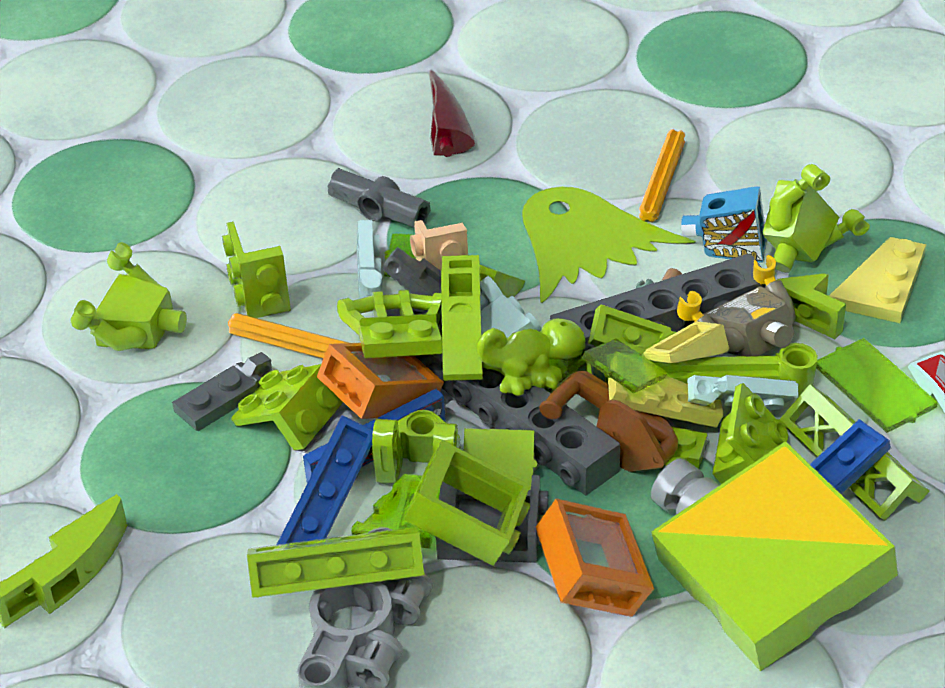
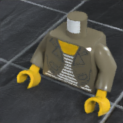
M771 255L766 256L767 268H761L758 266L757 261L754 260L753 278L760 284H766L765 288L757 287L704 314L700 312L702 297L695 291L689 292L687 302L680 297L677 306V314L682 320L724 325L729 345L727 353L739 356H759L775 347L784 348L788 346L794 336L792 324L795 322L796 315L793 301L782 281L775 279L776 260Z

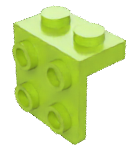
M234 221L226 223L228 235L222 236L225 255L229 257V263L226 264L230 284H237L233 286L237 307L244 306L247 316L254 318L291 311L284 255L281 246L244 253Z
M321 364L308 367L299 365L291 370L281 372L272 370L265 374L259 381L261 386L253 394L240 401L238 404L239 410L232 416L231 420L235 426L273 420L292 449L300 450L305 449L341 406L343 401L317 378Z

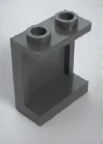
M532 475L531 490L528 491L525 502L530 504V508L521 525L515 526V530L520 532L519 538L511 553L508 555L502 552L497 561L537 563L538 546L542 545L535 527L539 523L540 515H544L548 510V491L541 490L540 475ZM442 482L439 500L497 528L502 515L501 511ZM436 537L437 559L482 561Z

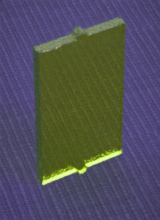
M865 338L843 348L836 347L835 352L817 360L816 369L886 433L908 422L915 423L916 418L937 408L938 402Z

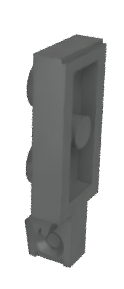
M397 247L382 266V269L389 276L397 280L401 286L412 294L433 296L434 293H441V271L424 258L421 261L411 258Z
M263 352L247 358L245 363H236L235 366L229 367L173 401L174 412L196 431L202 430L236 409L241 400L253 394L261 386L259 384L260 379L272 371V360Z

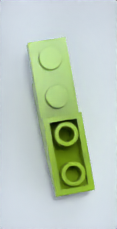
M479 255L442 256L443 381L483 379L482 361L477 352V343L482 336Z
M115 494L49 536L51 551L38 557L20 571L0 582V624L4 628L39 605L51 614L69 601L97 575L114 553L128 526L120 496Z

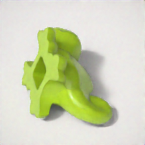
M553 319L546 322L541 332L535 329H525L512 333L508 338L503 331L491 328L485 331L479 338L477 352L482 361V368L496 370L505 376L501 382L500 391L520 396L524 394L525 390L530 389L531 386L539 388L547 386L556 389L562 380L563 373L560 368L551 365L548 359H571L578 357L585 348V336L583 330L576 323L566 319Z

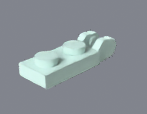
M372 220L358 221L357 267L359 299L372 296V292L381 291L382 288L381 258H374V256H379L380 239L379 235H373Z

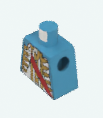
M760 186L707 194L703 197L699 215L682 216L681 230L683 237L702 236L704 252L709 257L733 259L751 253L757 262H763L767 239L763 236L765 220Z

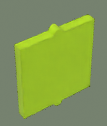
M464 428L463 451L529 484V490H531L533 468H536L538 465L537 461L534 460V430Z

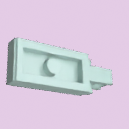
M694 375L687 380L688 402L703 406L709 405L714 400H723L725 406L732 407L735 386L744 383L753 394H757L768 410L782 409L784 403L798 397V383L796 381L725 375L722 378Z

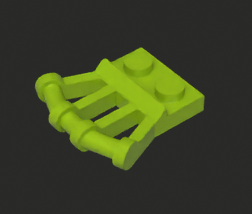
M399 290L398 294L383 295L382 291L372 292V296L351 300L350 298L338 300L337 311L339 317L359 335L364 358L442 354V338L438 328V323L442 317L441 293H434L433 296L410 294L409 290ZM399 309L401 316H387L386 310ZM412 309L427 310L428 312L427 314L414 315ZM373 311L374 317L365 318L361 314Z

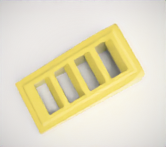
M696 321L646 349L643 354L645 360L677 363L726 353L729 351V345L724 325Z

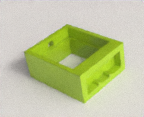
M442 440L425 468L403 520L494 566L502 552L508 555L511 553L519 538L520 532L515 530V526L521 525L530 508V504L525 502L530 485ZM442 482L501 511L502 515L497 528L437 499L436 496Z

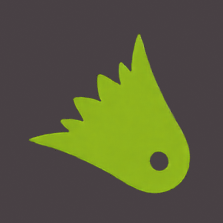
M552 187L535 193L527 200L522 210L523 223L531 240L538 265L540 303H543L552 294L562 276L571 284H574L579 274V268L584 269L597 278H603L607 269V258L623 264L636 265L637 259L631 247L646 251H657L650 242L678 244L696 242L647 223L621 210L603 198L575 187ZM554 202H565L570 207L564 214H555L549 210V206Z

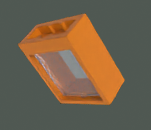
M361 343L329 344L317 374V378L361 419L378 418L434 389L440 392L444 383L414 355L364 358Z
M555 499L535 528L561 603L633 617L654 590L626 514Z

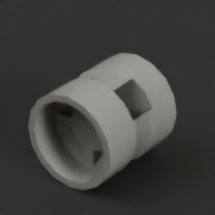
M680 458L669 463L659 473L651 490V498L654 503L667 513L677 515L720 486V484L709 477H704L702 471L687 460Z

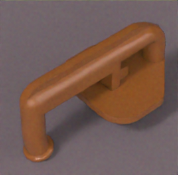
M576 371L571 374L539 406L541 414L549 419L560 418L563 406L576 394L598 407L600 412L596 427L620 443V468L628 472L661 468L674 456L678 449V438L673 428L665 419L656 414L633 410L618 400H609L608 384L586 371Z

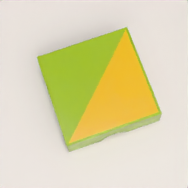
M786 441L651 531L658 560L694 599L705 605L714 614L723 631L760 672L808 639L828 619L851 609L898 576L895 546Z

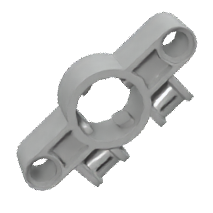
M381 527L373 529L368 533L388 531L392 529ZM424 573L423 576L315 590L309 603L313 638L297 670L300 688H347L348 684L362 688H385L390 678L388 674L392 663L400 658L403 650L401 643L393 636L394 622L410 625L418 620L420 615L419 605L423 597L430 594L433 586L428 575ZM352 606L363 607L376 612L374 621L364 627L352 630L346 628L338 629L325 622L329 621L332 614L336 611Z

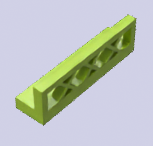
M811 384L779 419L817 457L825 451L823 450L824 433L838 432L841 436L856 422L827 394ZM810 405L815 410V426L801 428L795 421ZM824 420H826L830 425H824ZM889 452L884 454L865 472V475H862L849 487L883 520H886L907 496L920 503L930 492ZM875 468L880 472L879 474H875ZM889 480L896 489L880 505L874 499L875 482ZM859 483H865V489Z
M417 527L250 548L247 552L252 598L424 575L420 534Z

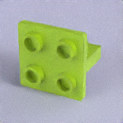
M744 383L735 386L731 413L722 418L712 473L721 484L788 440V431L784 423L776 419L764 406L762 399L757 394H753Z

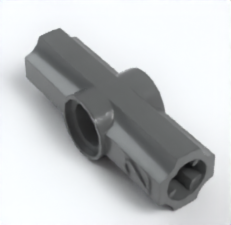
M338 168L332 173L330 183L327 186L329 196L356 205L360 213L372 221H378L385 216L415 228L414 222L422 220L426 224L428 215L431 212L430 202L400 191L398 185L388 177L381 176L372 181Z

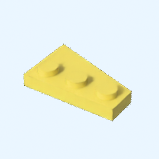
M890 237L829 296L846 303L845 311L900 323L925 255L926 244Z
M613 356L607 368L609 400H618L633 410L716 428L723 417L721 400H714L707 406L688 402L687 383L617 356Z

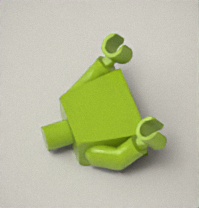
M808 164L803 168L801 180H778L774 195L770 200L769 211L763 228V236L776 249L773 258L776 260V270L781 272H791L795 260L806 262L817 260L820 253L826 247L844 238L843 234L849 230L854 235L861 236L870 228V225L864 220L865 216L855 209L847 210L842 217V223L837 224L840 217L817 192L828 186L831 178L824 170H821L814 164Z
M123 242L117 244L115 252L110 251L107 257V264L115 271L124 270L126 274H118L97 309L89 301H78L71 317V324L77 330L90 328V334L95 336L96 345L100 347H111L115 351L132 348L153 349L158 345L165 331L182 333L186 327L187 315L185 311L173 310L170 291L166 287L156 282L138 264L134 266L129 261L132 256V249Z

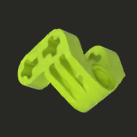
M417 410L398 421L376 419L372 435L376 482L397 484L403 458H407L410 462L428 463L442 440L461 449L457 424L445 423L437 414L429 410Z

